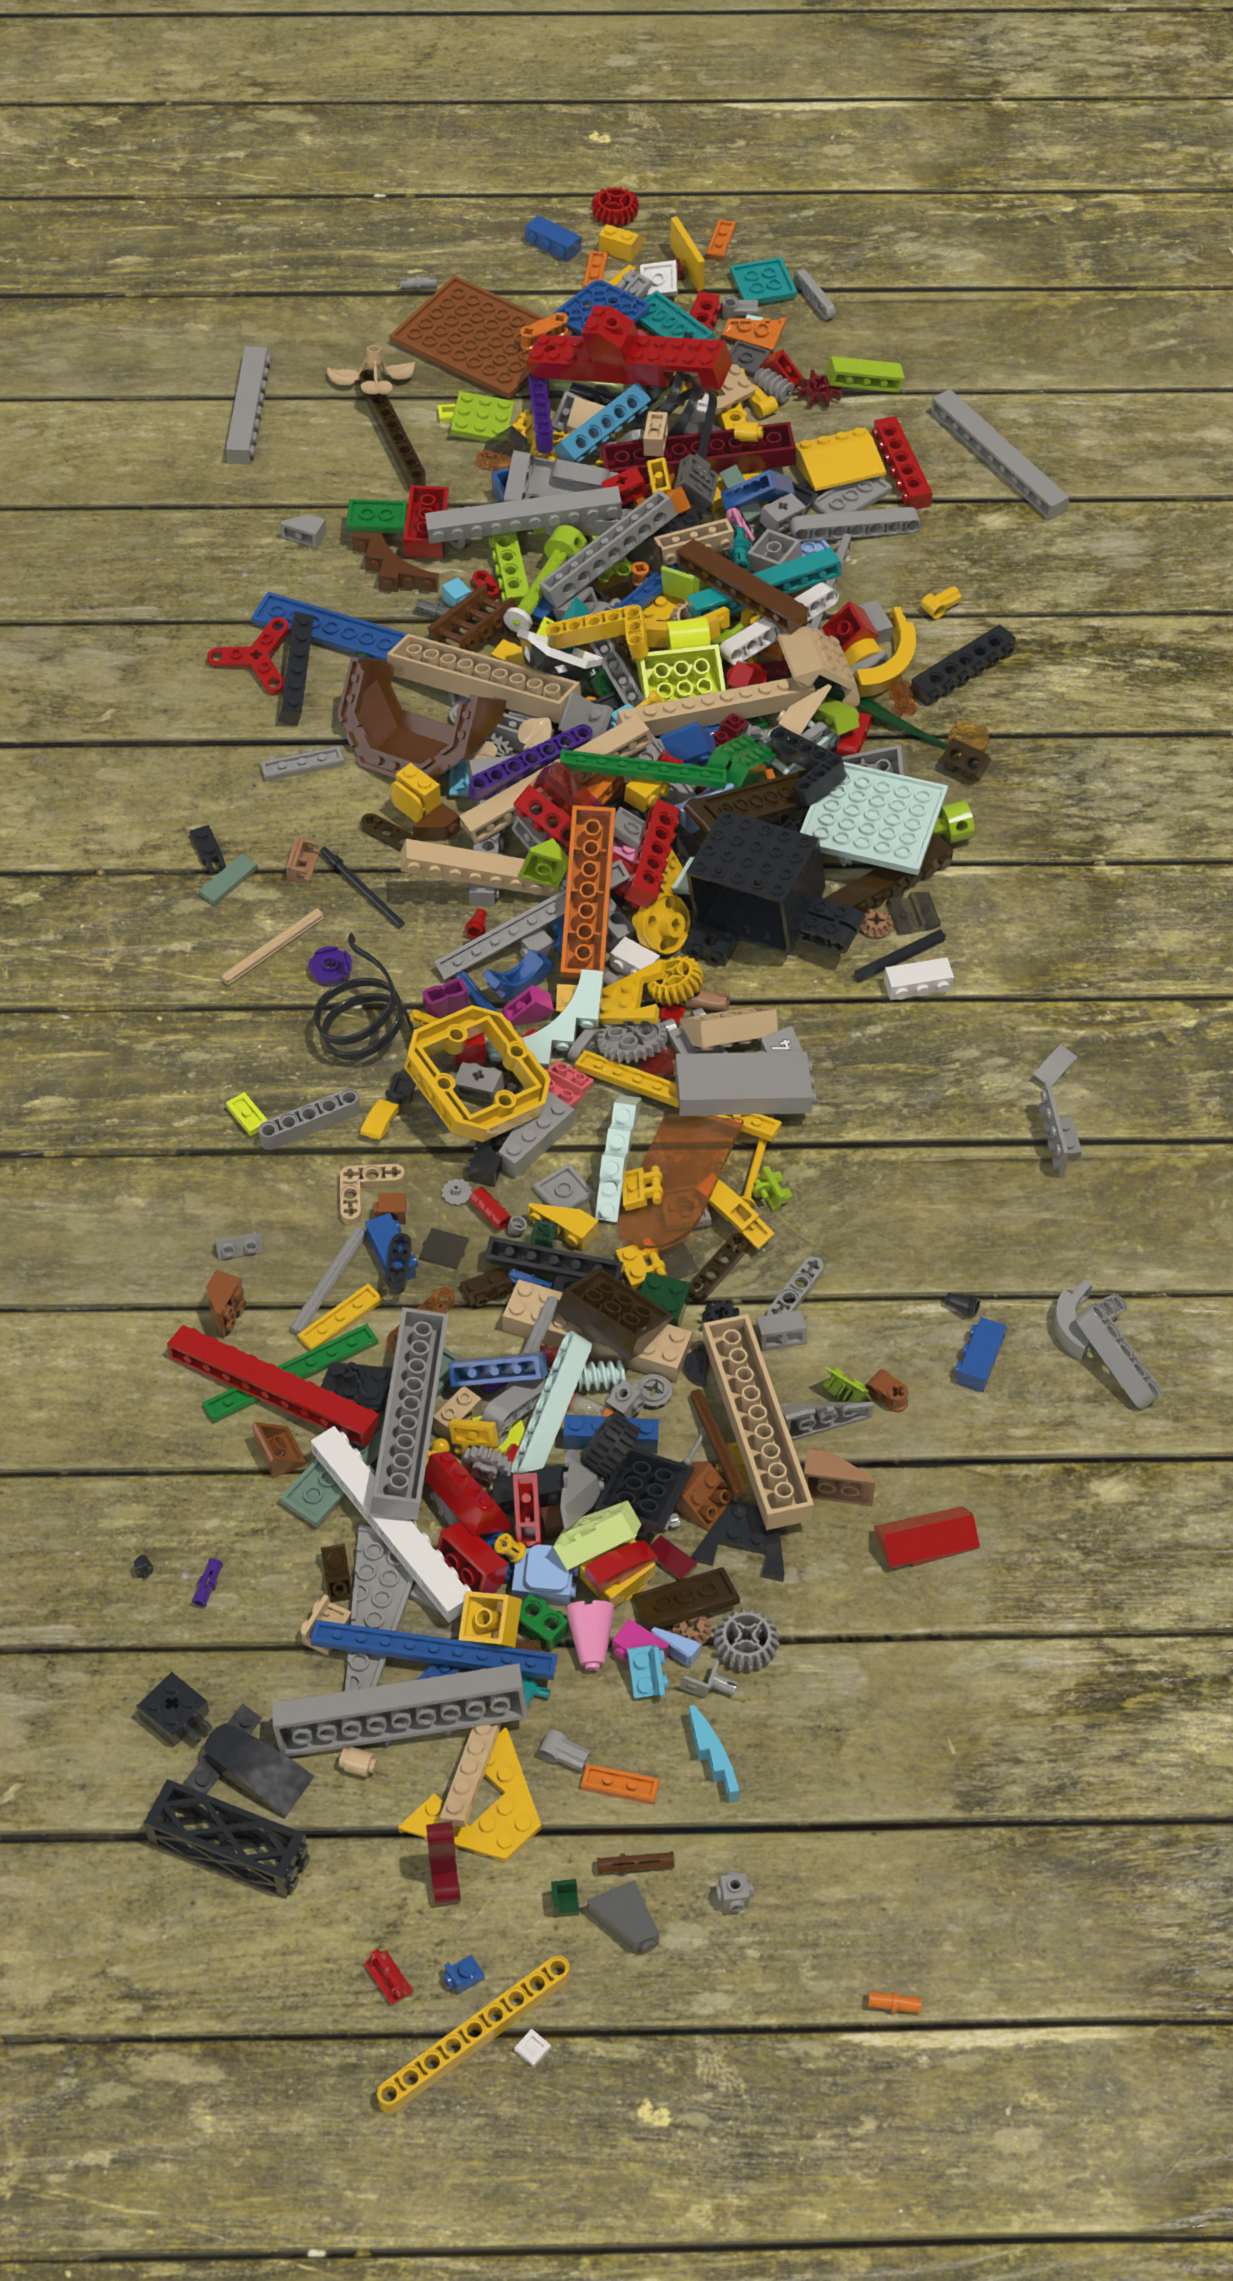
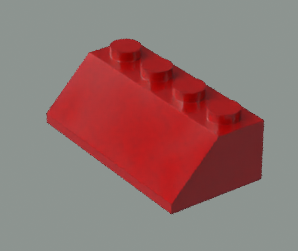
M450 1452L430 1454L425 1468L424 1480L473 1535L512 1529V1525L502 1509L456 1460L453 1454Z

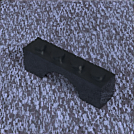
M514 1128L484 1142L476 1141L474 1157L468 1160L466 1171H469V1181L495 1187L502 1171L501 1157L494 1152L492 1147L498 1140L509 1136Z

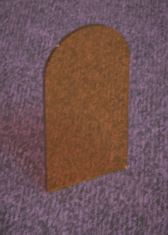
M665 1114L641 1165L645 1173L651 1172L652 1166H659L663 1178L661 1182L664 1194L662 1202L654 1204L653 1198L647 1199V1206L628 1211L622 1206L619 1214V1227L628 1242L646 1249L661 1248L680 1241L697 1226L743 1126V1119ZM651 1183L646 1184V1188L652 1186Z

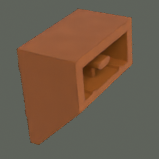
M216 1269L206 1286L211 1316L219 1336L224 1339L228 1331L231 1332L233 1330L238 1314L243 1313L246 1301H244V1289L242 1288L241 1278Z
M692 1462L690 1466L694 1467V1470L675 1509L700 1527L710 1530L730 1501L735 1499V1496L711 1463Z

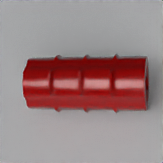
M484 1187L474 1190L469 1196V1202L497 1231L507 1228L512 1216L506 1211V1208H503L499 1201L495 1200L492 1194Z

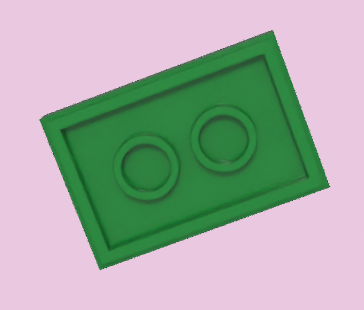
M349 499L346 531L404 533L407 501Z

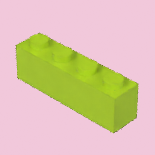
M831 356L825 370L830 386L899 393L905 380L901 363Z

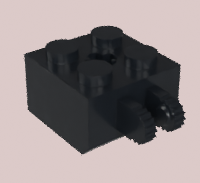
M173 1672L169 1673L137 1705L140 1720L172 1746H175L185 1736L198 1744L202 1738L193 1729L196 1725L207 1733L212 1730L211 1724L204 1718L209 1713L207 1700Z

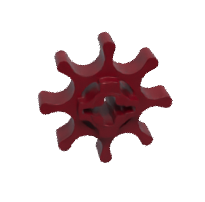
M811 370L810 379L799 377L798 387L802 388L798 389V398L809 397V407H813L815 402L821 401L825 404L826 408H829L830 398L838 401L841 400L842 391L838 389L842 387L830 386L827 375L818 376L815 374V370Z

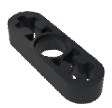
M404 1233L394 1235L390 1244L385 1287L387 1292L393 1295L403 1293L407 1284L412 1243L411 1238ZM403 1242L404 1245L401 1253L399 1252L398 1246L400 1245V1243ZM396 1260H401L405 1264L400 1268H396L392 1263ZM395 1275L398 1276V1280H399V1282L397 1283V1286H394V1285H393L394 1280H395Z

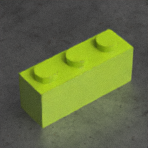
M828 696L824 698L811 718V721L816 724L823 722L830 728V732L837 735L860 727L858 722L859 713L855 707Z

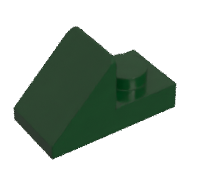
M600 669L586 681L595 693L593 697L600 698L616 691L604 669Z

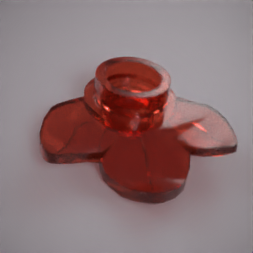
M660 1048L661 1052H654V1057L648 1055L646 1057L650 1058H647V1060L639 1058L638 1064L641 1066V1071L657 1076V1073L674 1074L675 1068L672 1060L676 1058L677 1053L669 1048Z

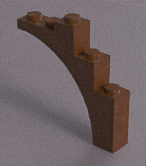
M353 532V551L366 553V570L379 572L378 583L380 590L398 592L400 587L438 593L440 587L439 573L420 569L401 559L390 549L380 532Z

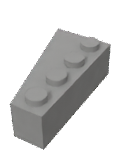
M548 1091L541 1116L515 1127L499 1150L502 1169L516 1179L575 1125V1110Z

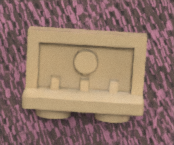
M324 1594L321 1601L317 1600L314 1604L309 1621L305 1620L301 1626L300 1633L303 1644L329 1656L332 1649L311 1646L315 1621L321 1620L348 1624L351 1619V1611L331 1603L329 1596Z

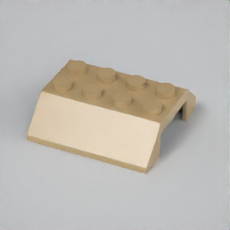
M808 626L800 627L792 634L788 632L778 634L777 639L794 680L811 687L818 675H821L841 685L845 693L843 703L852 707L859 705L860 697L857 684L837 638L833 636L828 637L819 629H812Z

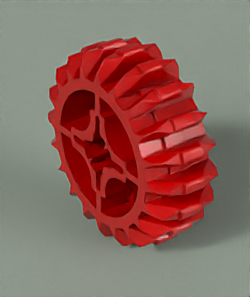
M614 186V188L607 187L606 190L601 189L600 192H596V195L593 196L591 204L592 214L597 222L601 221L602 225L608 224L615 227L617 225L623 227L624 224L634 221L639 209L637 196L634 195V192H629L628 188L622 189V186L620 188Z

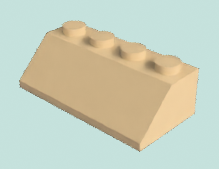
M758 1006L680 1018V1023L692 1046L701 1047V1050H712L715 1045L730 1047L733 1046V1042L738 1041L739 1044L752 1043V1039L758 1038V1041H761L763 1037L778 1031L776 1009Z

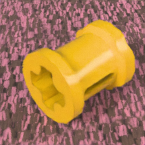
M507 1533L499 1536L495 1542V1551L506 1555L512 1563L521 1561L526 1554V1546L521 1542L514 1541L513 1537Z

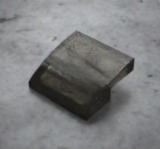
M910 892L907 898L888 897L886 901L897 935L925 932L938 928L941 925L929 892Z

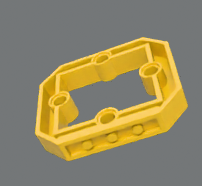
M474 1005L414 1030L404 1064L405 1070L450 1132L480 1142H484L541 1116L551 1080L547 1070L542 1068L535 1054L530 1052L523 1038L516 1033L511 1022L502 1013ZM484 1032L503 1058L502 1063L504 1067L513 1071L526 1090L516 1095L508 1090H500L496 1093L491 1106L470 1114L454 1092L455 1079L447 1073H440L428 1056L442 1050L453 1055L459 1054L463 1051L467 1039Z

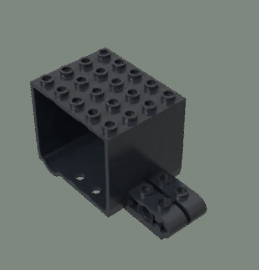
M723 809L686 871L690 895L678 894V897L684 901L687 908L693 910L696 922L736 935V939L787 955L791 954L796 943H800L840 956L841 953L848 951L865 920V915L860 910L822 898L826 885L819 838ZM744 929L750 930L748 933L742 932ZM767 935L771 937L768 940L763 939Z

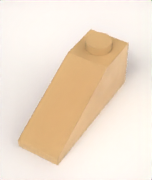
M828 684L791 705L787 711L782 710L776 719L779 721L776 728L784 727L801 735L832 686Z

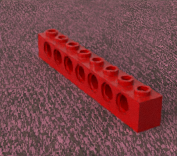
M528 784L513 803L514 808H516L514 812L522 819L527 817L531 820L532 823L530 825L539 832L542 830L548 834L547 838L549 840L553 838L557 844L562 845L565 848L563 851L569 856L570 841L564 840L563 835L566 832H571L572 818ZM533 806H540L542 812L539 815H533L530 812ZM556 819L559 824L556 828H550L547 826L548 820ZM613 852V863L621 859L627 872L631 875L633 867ZM629 880L612 891L623 898ZM630 901L629 904L639 911L640 906Z

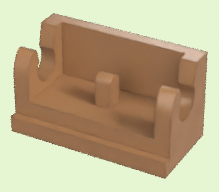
M299 836L295 837L286 865L287 881L310 884L319 856V849L310 848L307 845L316 846L315 841L303 839Z

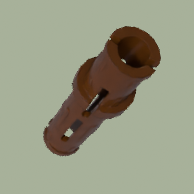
M673 1851L625 1856V1853H621L616 1857L597 1858L598 1874L612 1872L626 1874L627 1871L674 1868L675 1866ZM660 1860L659 1862L638 1864L639 1861ZM633 1862V1864L612 1866L613 1863Z

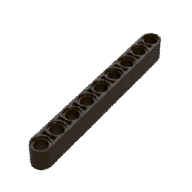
M367 369L360 372V390L363 382L374 381L373 370ZM361 390L409 489L411 485L426 486L425 470L387 394H367Z

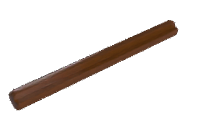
M702 1390L691 1391L690 1398L734 1496L736 1498L746 1496L747 1489Z

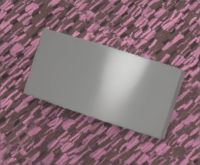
M1060 1044L1037 1069L1034 1077L1044 1085L1045 1082L1050 1081L1052 1088L1078 1057Z

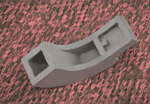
M1085 1279L1079 1286L1075 1285L1071 1292L1063 1290L1058 1299L1054 1316V1330L1059 1342L1071 1355L1080 1361L1094 1347L1076 1321V1312L1089 1298L1092 1283Z

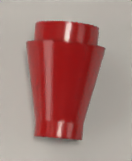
M477 909L465 925L466 934L470 938H477L486 932V918L488 914L484 909Z

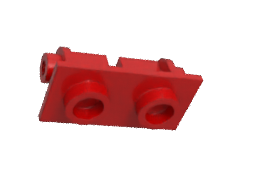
M376 1949L370 1954L372 1958L365 1962L364 1965L391 2006L414 1992L387 1950L380 1952L379 1949Z

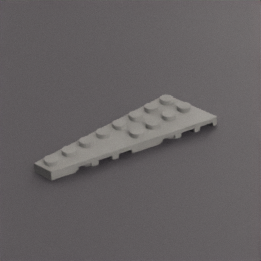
M359 1525L351 1625L398 1631L415 1580L372 1527ZM349 1651L345 1691L378 1686L388 1657Z

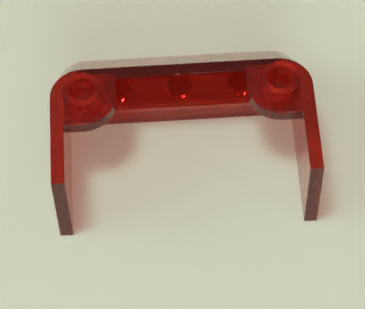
M554 762L543 768L530 783L535 789L541 787L571 818L573 805L606 807L569 772L568 766L562 762Z

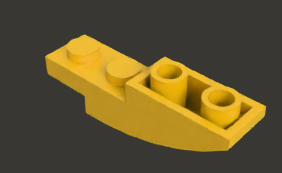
M714 1175L697 1189V1192L758 1251L775 1236V1233L759 1218V1215Z

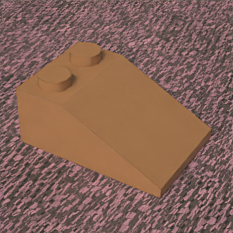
M807 1449L804 1477L812 1499L872 1507L876 1483L874 1477L832 1452L822 1449Z

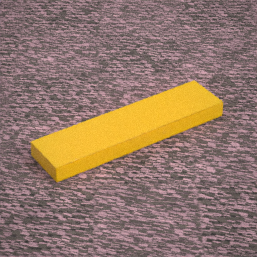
M368 1283L297 1334L298 1340L309 1351L329 1342L383 1302V1297Z

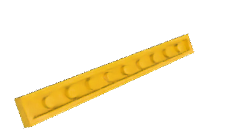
M586 1050L583 1051L575 1062V1070L679 1108L677 1085L674 1082L616 1061H610L608 1058ZM762 1114L699 1115L770 1142L774 1140L782 1124L781 1121Z

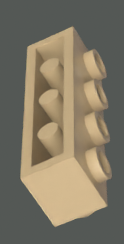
M725 518L654 537V556L660 567L678 563L676 550L692 539L703 543L715 552L733 548L734 530L728 519Z

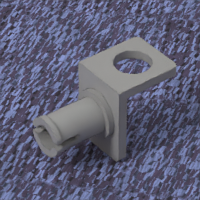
M716 1660L710 1671L707 1683L684 1676L679 1688L703 1698L706 1697L709 1689L711 1690L712 1688L733 1696L738 1681L719 1675L718 1671H716L719 1660ZM688 1684L696 1685L698 1688H693Z

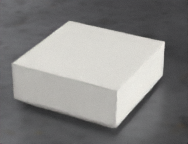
M531 2029L516 2045L514 2051L535 2068L551 2050V2045Z

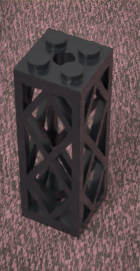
M169 1779L166 1780L144 1821L149 1844L286 1899L290 1891H295L299 1882L298 1875L301 1869L307 1867L310 1860L305 1833ZM179 1809L196 1817L178 1819L175 1814ZM207 1823L210 1827L190 1831L184 1828L187 1825ZM231 1832H237L254 1840L237 1842ZM216 1835L222 1845H215L198 1837ZM266 1846L270 1851L247 1855L244 1849ZM275 1859L278 1865L275 1869L258 1861Z

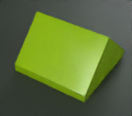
M665 566L661 568L664 594L687 601V596L712 588L711 585L693 575Z
M553 838L530 848L518 873V878L558 889L568 869L569 857Z

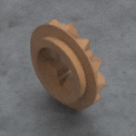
M877 908L874 911L867 910L864 914L865 920L860 928L861 931L875 938L889 934L893 927L891 915H887L885 910L880 912ZM875 919H877L879 922L877 927H875L874 924Z
M704 1614L673 1624L672 1631L673 1634L704 1644L711 1635V1622H709ZM698 1623V1624L696 1625V1630H697V1631H694V1630L687 1631V1630H688V1625H687V1624L694 1625V1624Z

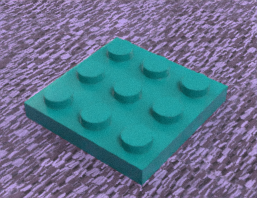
M782 257L730 266L729 272L742 300H758V304L797 298V290Z

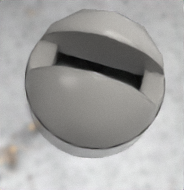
M521 1216L511 1217L508 1223L509 1232L515 1236L521 1235L527 1227L526 1220Z

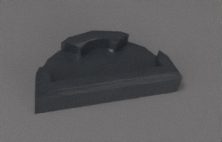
M699 1345L697 1349L688 1353L684 1361L685 1374L689 1381L704 1388L708 1365V1354L705 1345Z

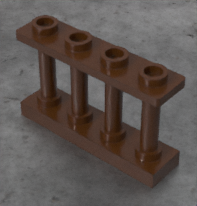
M480 585L427 627L430 639L441 643L447 638L459 643L461 649L473 651L505 625L503 616L509 608L517 607L515 599L510 597L503 604L489 598L487 587ZM485 607L495 609L490 614L481 612ZM473 617L481 620L476 625L468 622ZM459 628L468 631L463 636L454 633Z

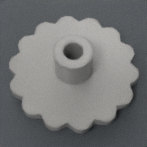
M463 1179L449 1180L448 1183L443 1185L444 1188L441 1190L443 1193L442 1198L445 1199V1202L456 1206L469 1201V1196L472 1193V1187L469 1186L468 1182H464Z

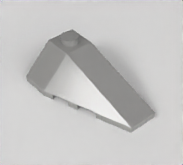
M901 744L842 757L843 762L908 776L907 756Z
M796 1402L793 1404H783L780 1408L791 1440L795 1441L872 1418L873 1404L872 1402Z
M573 1449L567 1450L564 1462L565 1467H569L568 1471L563 1473L564 1488H562L560 1505L564 1529H569L598 1502L606 1487L605 1477L581 1460L582 1456Z

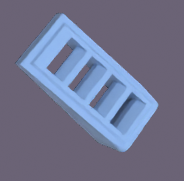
M656 1627L651 1630V1633L669 1644V1655L688 1668H691L701 1655L702 1644Z

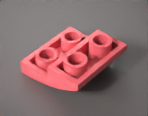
M556 1061L547 1069L551 1078L548 1091L572 1108L583 1098L594 1082L590 1077L560 1061Z

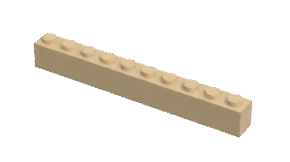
M793 677L619 710L617 712L616 726L638 714L649 728L650 733L653 736H658L696 721L702 727L720 724L732 712L746 719L782 712V710L787 711L791 705L814 693L816 688L814 684L809 687L794 680Z
M637 714L573 751L629 757L652 744L653 740L649 728ZM557 759L548 766L520 780L518 783L485 800L471 810L466 811L459 817L465 831L473 842L477 844L514 823L517 814L514 812L516 808H514L513 803L528 784L552 801L596 776L598 773L559 769L560 759ZM536 805V806H533L531 809H534V808H537V809H538V808H540V806Z

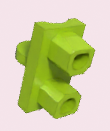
M769 1166L763 1167L762 1174L754 1182L756 1186L752 1190L753 1195L756 1198L762 1197L763 1200H766L772 1212L778 1211L781 1204L789 1203L792 1197L789 1188L781 1189L780 1187L783 1182L780 1171L772 1172Z

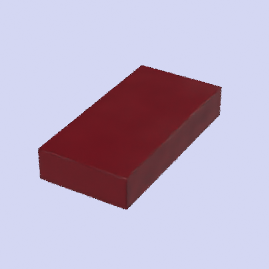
M662 1535L649 1546L658 1557L655 1563L678 1580L685 1579L697 1567V1562Z

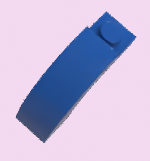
M530 949L523 960L513 969L503 973L487 969L482 976L488 981L487 985L501 999H513L531 985L536 987L555 965L542 952Z

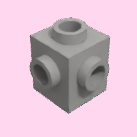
M622 1380L620 1384H617L612 1389L611 1395L606 1402L612 1410L620 1413L624 1418H632L642 1410L646 1398L641 1393L643 1389L633 1381L629 1384Z
M733 1871L720 1877V1885L716 1886L717 1901H722L723 1912L749 1909L750 1897H754L752 1881L747 1882L746 1873Z

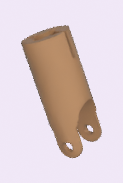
M699 989L700 992L694 993L695 998L687 999V1002H680L682 1006L722 1012L729 1009L730 994Z

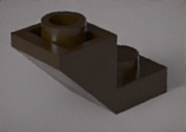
M614 573L605 585L595 581H591L586 585L593 588L597 599L607 603L611 599H620L628 596L634 591L630 578Z
M345 1544L322 1547L321 1554L330 1602L353 1598Z

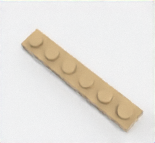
M502 1723L472 1727L440 1815L441 1822L452 1821L453 1826L466 1827Z

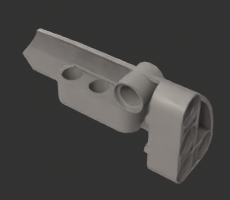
M514 450L503 502L603 488L601 482L620 473L565 460L555 459L553 461L538 458L532 453Z

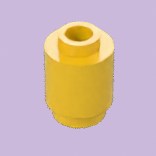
M740 422V424H735L734 437L739 439V441L759 442V439L763 438V427H760L758 422Z

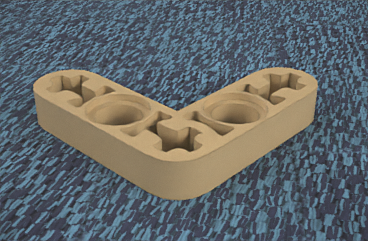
M399 1164L344 1167L340 1171V1212L343 1223L355 1225L361 1220V1188L400 1186L405 1180L404 1168ZM369 1173H376L379 1175L374 1180H370L366 1177ZM393 1173H397V1177H392ZM348 1175H353L352 1179H348ZM348 1192H354L357 1196L353 1199H347L344 1195ZM349 1207H353V1216H348Z

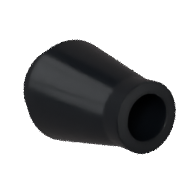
M948 1292L945 1298V1305L954 1308L968 1317L970 1315L976 1316L980 1307V1298H976V1295Z

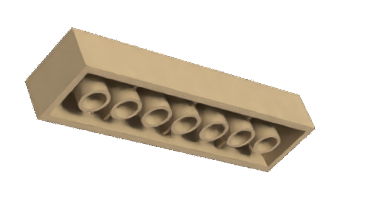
M518 1279L503 1314V1331L529 1338L547 1297L553 1296L560 1301L562 1292ZM555 1313L542 1343L560 1347L566 1334L573 1331L592 1343L588 1357L605 1362L612 1360L615 1365L617 1360H621L625 1368L648 1375H662L669 1381L677 1383L686 1356L692 1346V1331L667 1324L642 1353L629 1361Z

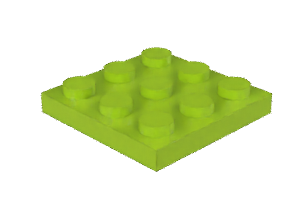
M459 391L450 435L506 445L514 401Z

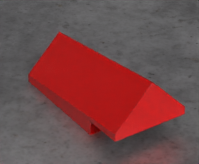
M964 1506L874 1526L890 1569L910 1563L912 1567L980 1548L974 1514Z

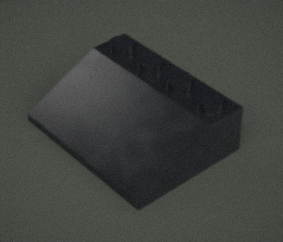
M632 1447L623 1462L612 1473L595 1506V1512L628 1501L642 1524L637 1533L663 1532L694 1467Z

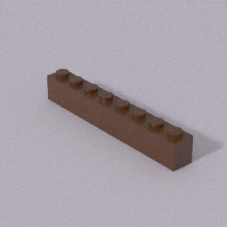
M692 539L676 550L679 567L789 634H792L808 622L807 607L803 603L796 601L788 594L781 592L761 578L756 577L746 569L721 556L718 552L706 547L703 543Z

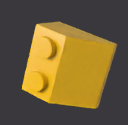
M606 224L599 234V252H608L609 256L632 262L645 243L646 238Z
M465 1591L459 1640L515 1648L522 1599L504 1594Z

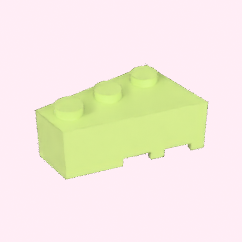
M625 1501L581 1517L569 1529H563L553 1547L566 1570H569L623 1542L633 1540L637 1536V1532L642 1524L630 1503Z

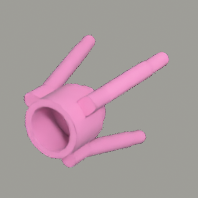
M738 508L727 510L725 516L730 525H738L740 528L744 527L751 541H754L755 539L744 518H742L740 510Z

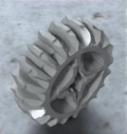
M743 1607L740 1613L733 1609L731 1616L725 1614L723 1621L717 1623V1629L714 1631V1646L716 1647L717 1656H722L723 1663L730 1661L729 1666L731 1669L738 1665L740 1672L743 1670V1667H748L749 1672L753 1670V1666L760 1670L762 1663L768 1665L770 1658H774L776 1650L779 1649L778 1640L780 1635L776 1632V1623L771 1624L770 1616L763 1618L764 1613L762 1611L755 1614L753 1607L750 1609V1612H745ZM730 1633L734 1635L733 1645H730L727 1640ZM761 1634L766 1639L763 1647L759 1644L760 1641L758 1640Z

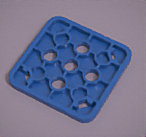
M595 280L558 308L554 314L558 312L565 313L568 316L566 327L582 335L581 332L594 305L612 306L636 323L649 312V303L606 281Z

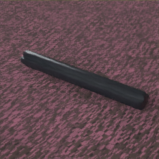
M939 929L855 970L854 977L857 981L861 982L885 970V967L894 966L945 941V933Z

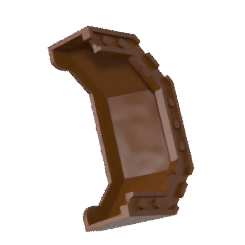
M351 656L337 713L339 721L343 723L346 729L345 735L356 752V760L359 766L396 778V773L412 763L435 780L464 760L502 721L507 700L498 697L488 698L470 694L469 699L471 701L469 703H459L455 723L452 726L401 708L391 685L394 669L389 662Z

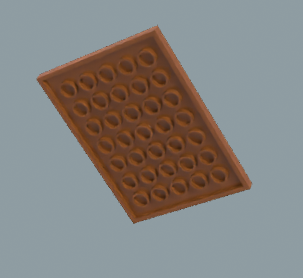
M454 275L389 335V339L392 343L510 399L529 381L528 375L530 370L526 361L531 351L521 349L520 342L522 337L520 330L524 326L531 325L545 318ZM568 329L567 335L573 336V331Z

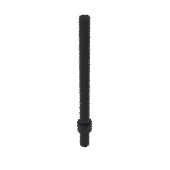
M327 847L321 848L320 853L329 861V865L332 868L338 869L399 929L404 926L405 922L347 868L338 855H334Z

